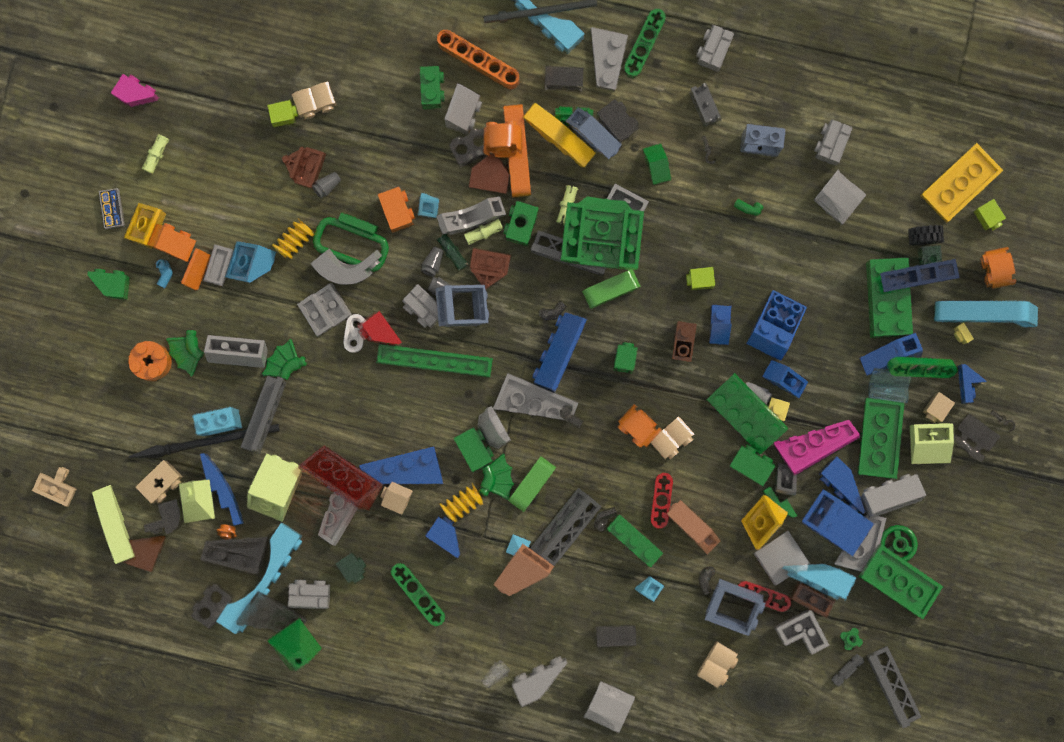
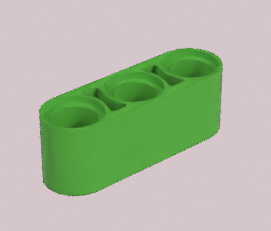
M628 270L591 286L582 292L589 308L592 309L632 292L641 286L634 270Z
M541 456L508 501L524 512L554 472L556 466Z

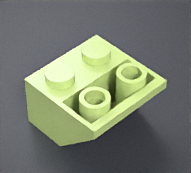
M953 423L910 426L911 464L951 463L954 445Z

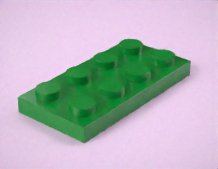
M735 373L707 399L760 455L788 430V427Z
M865 398L857 475L897 479L905 402Z
M878 544L859 575L865 582L920 619H924L943 588L942 585L881 544Z

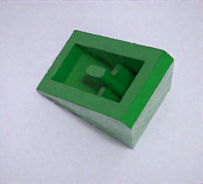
M662 144L643 148L653 185L672 180L668 158Z

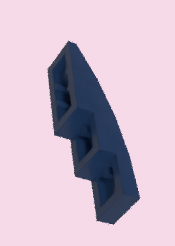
M956 259L883 272L880 273L883 291L888 292L958 279L959 273Z

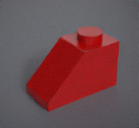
M380 311L373 313L357 325L359 328L358 333L364 340L367 339L369 342L393 346L402 343Z

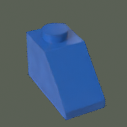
M771 360L763 375L770 383L797 398H800L808 383L807 380L788 366Z
M445 516L443 519L438 517L426 537L458 558L460 550L456 529L452 526L454 522Z

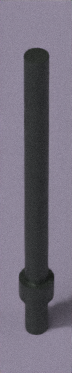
M583 0L513 12L500 11L498 14L483 16L484 23L499 21L500 23H505L507 20L595 7L597 6V0Z

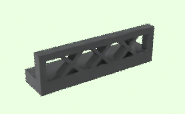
M538 231L531 248V253L599 276L604 275L606 268L560 261L561 252L557 251L555 246L561 244L563 238ZM540 236L548 238L551 246L544 247L538 245Z
M267 376L243 439L242 449L260 455L286 386L283 378L277 377L276 379Z
M578 488L531 546V549L555 566L602 506ZM591 502L594 506L589 512L585 513L586 507ZM580 519V524L573 528L575 521ZM568 534V539L561 543L563 536ZM556 549V554L553 558H548L547 556L551 551Z
M888 646L866 655L899 726L904 729L910 726V722L921 718ZM883 652L888 657L886 666L881 665L877 655ZM888 670L894 671L897 676L894 684L890 683L886 676ZM896 687L903 689L905 692L903 702L896 697ZM904 706L912 707L915 715L907 718L903 711Z

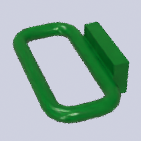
M340 213L339 219L327 217L319 222L313 236V245L318 252L323 254L329 249L321 245L320 239L324 228L327 225H333L379 243L381 245L380 254L382 255L378 259L380 263L370 270L375 272L382 268L388 255L389 245L384 237L376 234L379 226L346 213ZM330 249L336 258L350 265L362 262Z

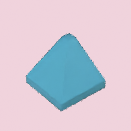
M422 193L418 215L437 218L439 199Z
M513 534L506 552L515 555L522 544L529 547L531 541Z
M649 576L636 586L635 590L654 602L664 585Z

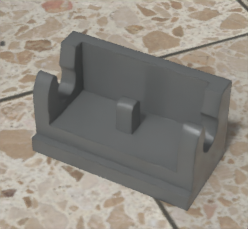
M703 83L698 88L696 86L691 88L689 94L703 126L706 127L722 120L706 83Z

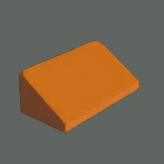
M196 248L181 284L198 290L206 273L211 255Z

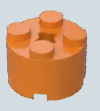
M506 121L505 124H498L497 122L486 123L484 128V154L490 156V153H495V157L507 158L516 156V152L522 153V128L517 126V122Z
M1008 247L985 251L982 258H980L981 267L986 269L987 272L986 276H984L986 287L996 289L1016 284V279L1012 280L1015 268L1011 253H1007Z
M145 341L136 344L131 350L129 368L137 377L147 381H156L166 376L170 371L172 360L168 351L162 345L152 341ZM148 359L154 360V361H153V364H152V363H147V360H148Z
M633 404L618 421L620 423L618 428L625 434L630 433L634 437L632 441L640 448L643 445L647 447L662 429H656L655 426L657 424L642 410L636 411L637 406Z

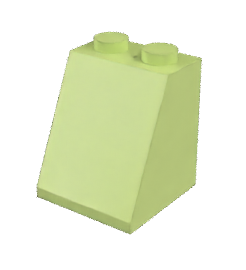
M266 454L248 491L247 508L283 522L302 476V468L297 463L286 462L277 455L271 456Z

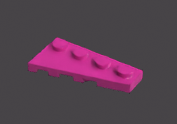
M850 420L827 426L825 429L810 431L805 435L790 437L782 442H774L773 446L795 476L860 438V434Z

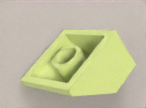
M210 480L179 484L184 523L215 518Z

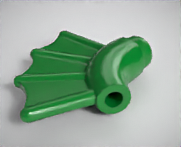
M187 330L186 337L166 339L170 346L169 355L176 360L177 368L186 370L191 377L195 372L198 361L204 356V352L198 346V337H196L197 332L195 330Z
M289 339L286 344L277 346L274 354L266 359L267 366L262 375L281 377L288 380L292 372L307 365L306 358L304 356L300 358L297 356L293 341Z
M502 454L490 465L481 468L484 478L480 485L479 493L486 497L489 492H492L509 500L510 489L514 485L511 479V470L513 468L507 464L505 454Z

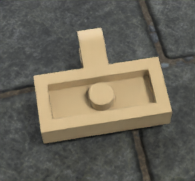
M59 467L55 478L40 473L32 491L68 507L76 492V488L63 483L70 470Z

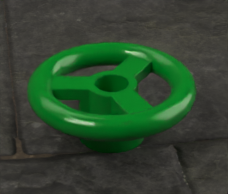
M894 525L887 528L882 534L880 544L885 547L887 536L894 532L895 539L887 549L892 552L907 551L909 553L901 558L906 562L912 559L918 546L917 538L913 531L902 525ZM900 531L905 532L910 537L912 547L908 546L906 538L901 537ZM897 541L902 543L900 548L896 546Z

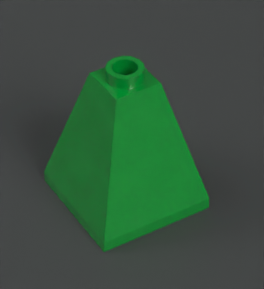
M300 618L267 640L290 671H297L322 649Z

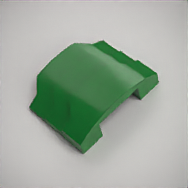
M588 196L579 203L567 202L560 261L593 267L637 270L644 211L632 210L626 201Z

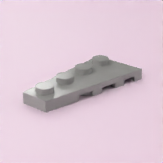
M508 373L493 409L571 421L579 402Z
M343 459L340 464L342 466L340 473L335 480L334 492L329 499L330 505L328 511L325 512L318 536L335 546L375 480Z

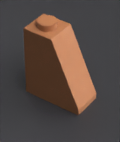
M681 500L670 507L667 515L708 555L720 542L714 531Z
M522 544L494 583V586L501 593L511 596L547 577L554 566Z

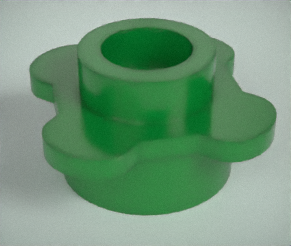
M852 628L851 631L841 633L840 638L843 639L846 650L862 645L863 641L859 638L858 629Z

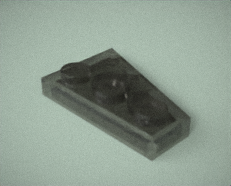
M257 591L236 620V624L280 632L299 618L304 624L307 619L300 613Z

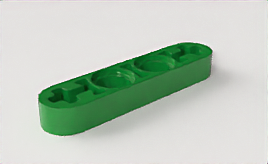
M653 9L649 13L628 57L624 71L630 78H636L641 73L663 27L666 17L661 9ZM659 14L661 21L658 20L655 27H653L654 18L652 16ZM647 30L652 31L654 38L647 40L643 35L644 32ZM638 47H643L646 50V54L640 57L636 54L635 50ZM636 59L638 61L636 65L638 71L631 73L628 66L632 67Z
M894 357L887 363V368L893 376L950 378L958 371L954 361L951 359Z
M398 563L394 565L391 575L431 625H441L445 621L444 611L405 564ZM397 567L405 569L403 573L406 577L409 574L412 577L406 580L404 585L401 583L404 580L403 577L395 575ZM411 581L418 585V589L414 593L407 590V584ZM424 596L430 600V604L426 608L419 605V599ZM433 604L436 607L433 611L436 614L440 613L442 615L440 616V622L437 620L432 621L433 615L431 612L428 615L425 613Z

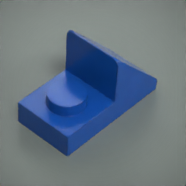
M711 306L709 344L729 345L732 325L730 324L731 306Z
M962 364L958 366L961 404L972 403L976 396L975 388L972 387V384L984 383L986 380L969 366Z

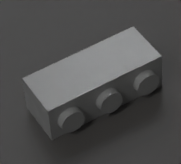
M212 335L207 336L204 350L209 363L265 368L268 352L264 340Z
M910 474L900 477L896 482L889 480L884 482L881 487L875 488V486L865 489L860 498L870 519L920 502L925 498L926 493L918 475L910 476Z

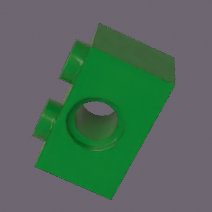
M519 201L516 202L515 206L512 205L509 216L512 218L510 224L506 223L503 232L506 235V240L528 246L539 207ZM518 219H523L526 225L519 228L515 225V222Z
M623 342L622 345H618L613 371L633 373L638 349L634 347V344Z

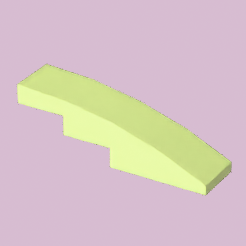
M111 485L92 492L100 522L115 564L135 557L123 522L125 520Z

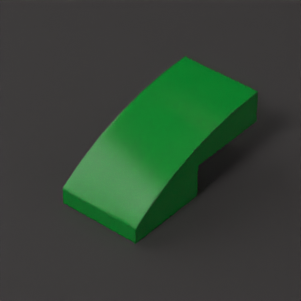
M771 487L762 490L764 495L788 513L787 516L791 518L797 516L789 501L784 499L779 502Z

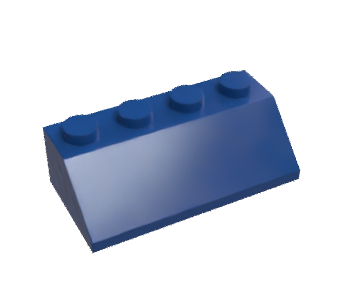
M566 312L564 316H559L555 325L558 327L556 334L552 333L548 340V344H551L549 350H544L540 361L543 362L541 368H536L533 374L534 384L556 392L587 319Z

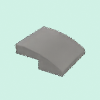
M333 283L328 284L317 293L311 294L297 304L317 336L322 335L352 315Z
M789 531L784 532L754 553L775 586L790 577L787 575L788 571L782 569L783 566L809 564V561Z

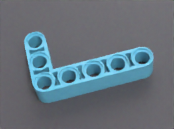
M936 301L934 321L1015 323L1022 327H1037L1038 307L1026 301Z

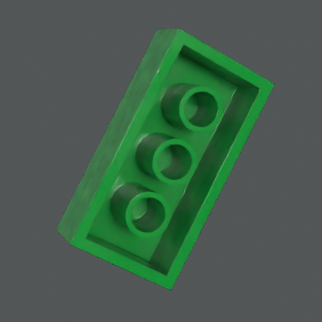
M908 258L871 259L866 262L870 338L905 337L913 334L910 288L884 292L880 273L908 268Z

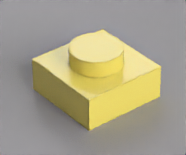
M964 323L953 328L955 338L958 342H962L963 345L974 339Z
M771 397L768 407L784 422L790 403Z

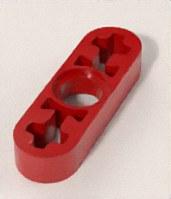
M668 473L657 475L654 485L650 521L655 528L659 529L664 528L669 519L667 513L670 509L673 479ZM663 476H666V480H669V484L665 485V490H669L668 494L665 492L657 493V488L660 490L662 488L659 479H662ZM659 495H664L667 498L665 506H659L656 503V498ZM655 507L666 509V513L662 512L661 515L665 521L661 522L660 525H657V522L654 521V517H658L659 511L655 512Z
M741 581L737 584L740 587H744L747 584L748 589L753 591L754 587H757L756 593L766 591L769 595L768 600L764 602L766 607L780 612L787 611L790 608L791 601L787 595L748 581ZM772 594H776L774 598L778 600L784 597V601L787 602L786 606L779 608V604L772 602V606L769 605L772 601Z

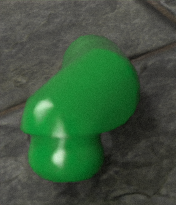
M740 199L734 204V207L738 210L755 216L760 215L764 208L758 202L751 206Z

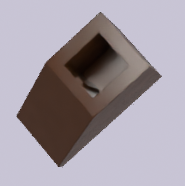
M677 321L673 341V360L692 361L697 324Z

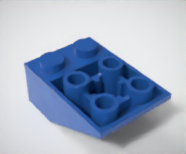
M773 290L746 344L781 361L789 349L807 307Z
M824 489L802 520L806 527L851 556H854L874 523Z

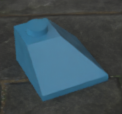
M237 241L225 277L250 283L271 270L276 252L260 245Z

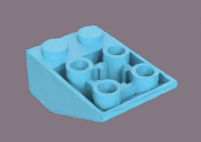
M826 564L783 566L782 568L788 571V576L837 600L839 597L847 598L856 579Z

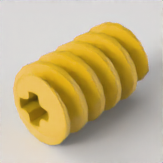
M299 218L300 223H292L295 229L287 228L289 235L286 233L282 234L284 240L277 239L279 246L271 245L284 258L292 259L291 251L298 253L296 246L303 248L301 241H309L306 236L307 234L314 236L312 230Z
M473 483V489L466 486V493L459 491V498L452 495L453 502L446 499L447 506L440 503L444 513L452 521L457 522L456 515L463 518V511L469 514V507L476 510V502L481 506L483 505L482 497Z

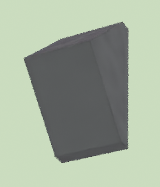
M778 463L773 492L791 496L796 495L797 474L794 476L786 464Z

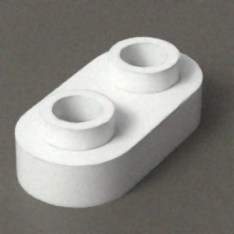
M358 314L351 315L346 322L344 347L351 353L359 352L364 344V339L358 333L359 328L353 326L355 321L361 323L365 320ZM352 340L357 341L355 347H352L350 344Z

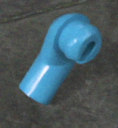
M159 259L156 262V267L159 268L161 277L157 285L166 288L173 272L167 260Z

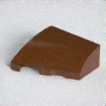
M166 536L129 540L135 557L125 560L123 563L153 572Z

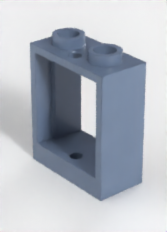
M578 107L566 120L585 141L606 158L610 159L619 151L621 144L592 115Z
M747 124L742 133L740 152L778 156L784 147L786 129Z
M454 285L436 288L439 327L478 326L488 323L489 311L487 310L485 285ZM452 293H472L474 319L454 320Z
M719 579L706 610L705 620L749 636L751 630L755 631L758 613L762 614L764 610L763 595ZM725 591L755 602L747 622L717 612Z

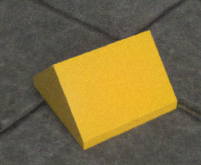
M138 203L124 238L152 249L147 244L155 225H162L166 213L161 209Z
M763 495L741 520L756 550H759L775 533L788 514L766 495Z

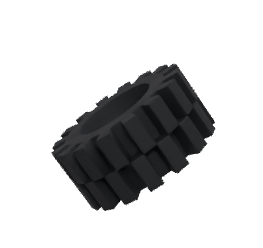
M942 225L918 226L908 229L909 245H933L944 242Z

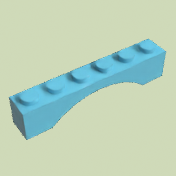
M514 0L518 10L537 8L530 0ZM548 14L528 17L535 26L538 24L542 28V33L548 39L552 38L556 42L555 46L561 52L565 51L569 54L584 39V33L571 20H562Z
M284 523L279 525L270 539V561L262 581L246 597L228 604L216 622L234 634L240 631L243 632L249 624L247 622L250 615L254 616L260 607L257 604L261 598L264 600L270 592L268 588L271 583H276L281 575L279 573L282 566L286 567L292 559L290 554L293 550L297 551L303 541L300 540L301 534Z

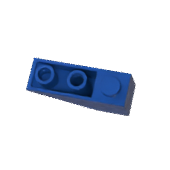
M916 333L897 339L861 357L860 361L866 376L888 369L887 363L894 357L920 358L923 349Z
M834 457L818 473L821 476L820 480L827 487L831 485L835 489L834 494L841 500L845 499L849 503V507L860 514H864L865 509L851 469L838 457Z

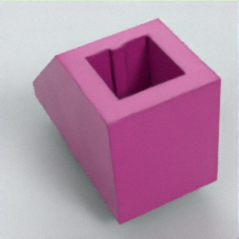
M123 74L111 92L115 98L130 107L154 102L159 98L155 94V89L147 84L145 87L140 85V80L132 75L127 77Z

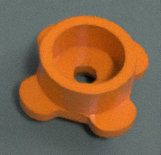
M222 524L220 529L216 530L222 539L231 540V538L237 537L235 535L236 528L231 525Z

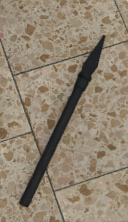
M279 424L271 425L268 433L280 431ZM247 430L183 443L165 444V446L155 445L130 455L128 458H160L166 454L170 455L182 450L242 439L245 437Z

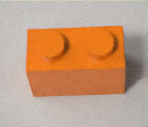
M396 187L378 194L392 233L413 225L412 220L415 219L412 208L408 209L405 202L409 200L405 190L401 191L400 187Z
M164 223V225L156 224L147 245L188 262L196 240L190 238L191 234L182 230L178 233L174 231V226Z

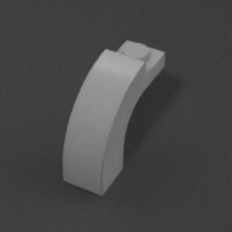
M500 197L487 198L466 209L442 213L436 217L442 234L450 233L452 235L492 222L506 215Z
M328 249L314 260L311 265L321 276L331 282L354 284L372 274L370 269L380 263L378 259L382 255L376 250L361 263L348 265L338 260L332 251Z

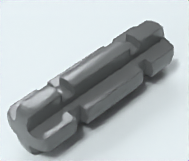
M856 654L851 662L849 661L838 671V675L835 674L832 677V682L839 687L844 683V679L847 680L857 670V666L860 667L864 663V659Z

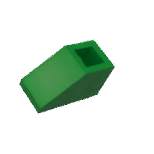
M94 269V272L88 271L87 275L104 296L114 299H128L130 277L124 275L125 272L113 270L112 274L105 273L106 270Z

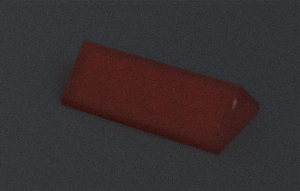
M325 445L298 465V468L359 509L369 510L383 487L382 483Z

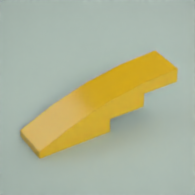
M534 103L523 116L545 140L553 143L564 155H569L581 168L585 167L595 155V152L586 143L538 104Z

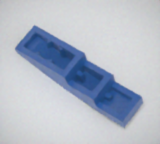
M200 454L206 480H210L211 492L217 491L221 509H230L233 525L244 524L238 503L220 469L208 454Z

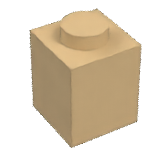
M940 392L935 393L923 410V413L926 414L925 418L932 423L943 422L955 402Z
M391 482L389 487H384L381 498H383L381 506L403 514L413 491Z

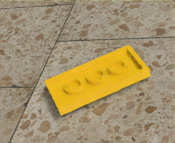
M976 143L920 196L948 223L1003 170Z

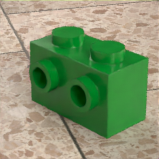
M439 66L420 67L422 108L442 109L441 102H445L444 90L441 91V83H444V73L440 72Z
M474 427L454 438L472 472L493 462L491 457L494 456L489 446L485 448L482 442L485 438L480 429L476 431Z
M748 444L746 447L741 445L730 463V467L764 486L775 468V465L772 463L774 460L766 455L759 456L756 454L757 450Z

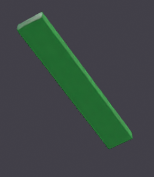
M379 344L376 363L491 377L493 358Z

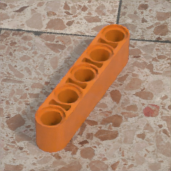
M442 30L438 33L437 41L439 48L508 89H514L519 85V73L514 68L449 30ZM449 37L451 41L448 44H443L441 39ZM461 46L467 48V51L463 54L457 52V49ZM476 56L483 57L481 63H475L473 59ZM493 65L500 68L496 73L491 72L489 69ZM509 75H513L516 77V80L514 82H508L506 81V77Z
M522 104L504 106L505 122L515 121L517 126L522 128V153L516 152V156L508 157L512 198L531 196Z

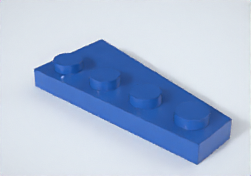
M435 447L359 465L361 471L375 479L372 484H391V482L396 484H443Z

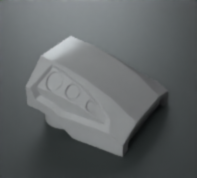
M837 170L814 201L827 214L843 225L866 194Z
M492 406L479 415L477 428L480 429L487 445L498 449L511 441Z
M600 681L584 717L619 733L635 697Z

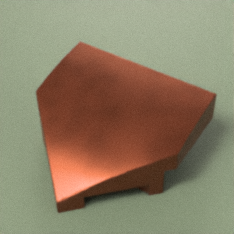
M300 147L298 151L291 155L282 157V160L294 183L313 189L312 186L319 177L326 153L308 147Z
M490 153V156L485 157L472 167L469 187L506 194L510 175L509 170L499 157H495V153Z
M473 248L470 263L471 271L481 285H485V289H487L507 275L511 255Z

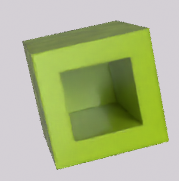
M290 100L268 105L271 123L274 127L296 123L295 117L298 116L296 105H292Z
M994 199L973 211L985 231L989 228L992 231L1003 225L1001 221L1006 219Z
M713 267L690 269L689 274L686 275L687 286H690L691 290L714 288Z

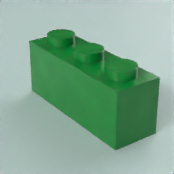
M620 514L606 528L650 568L663 554L662 551Z

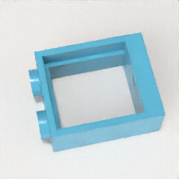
M233 407L193 415L197 435L210 436L242 428L239 410Z

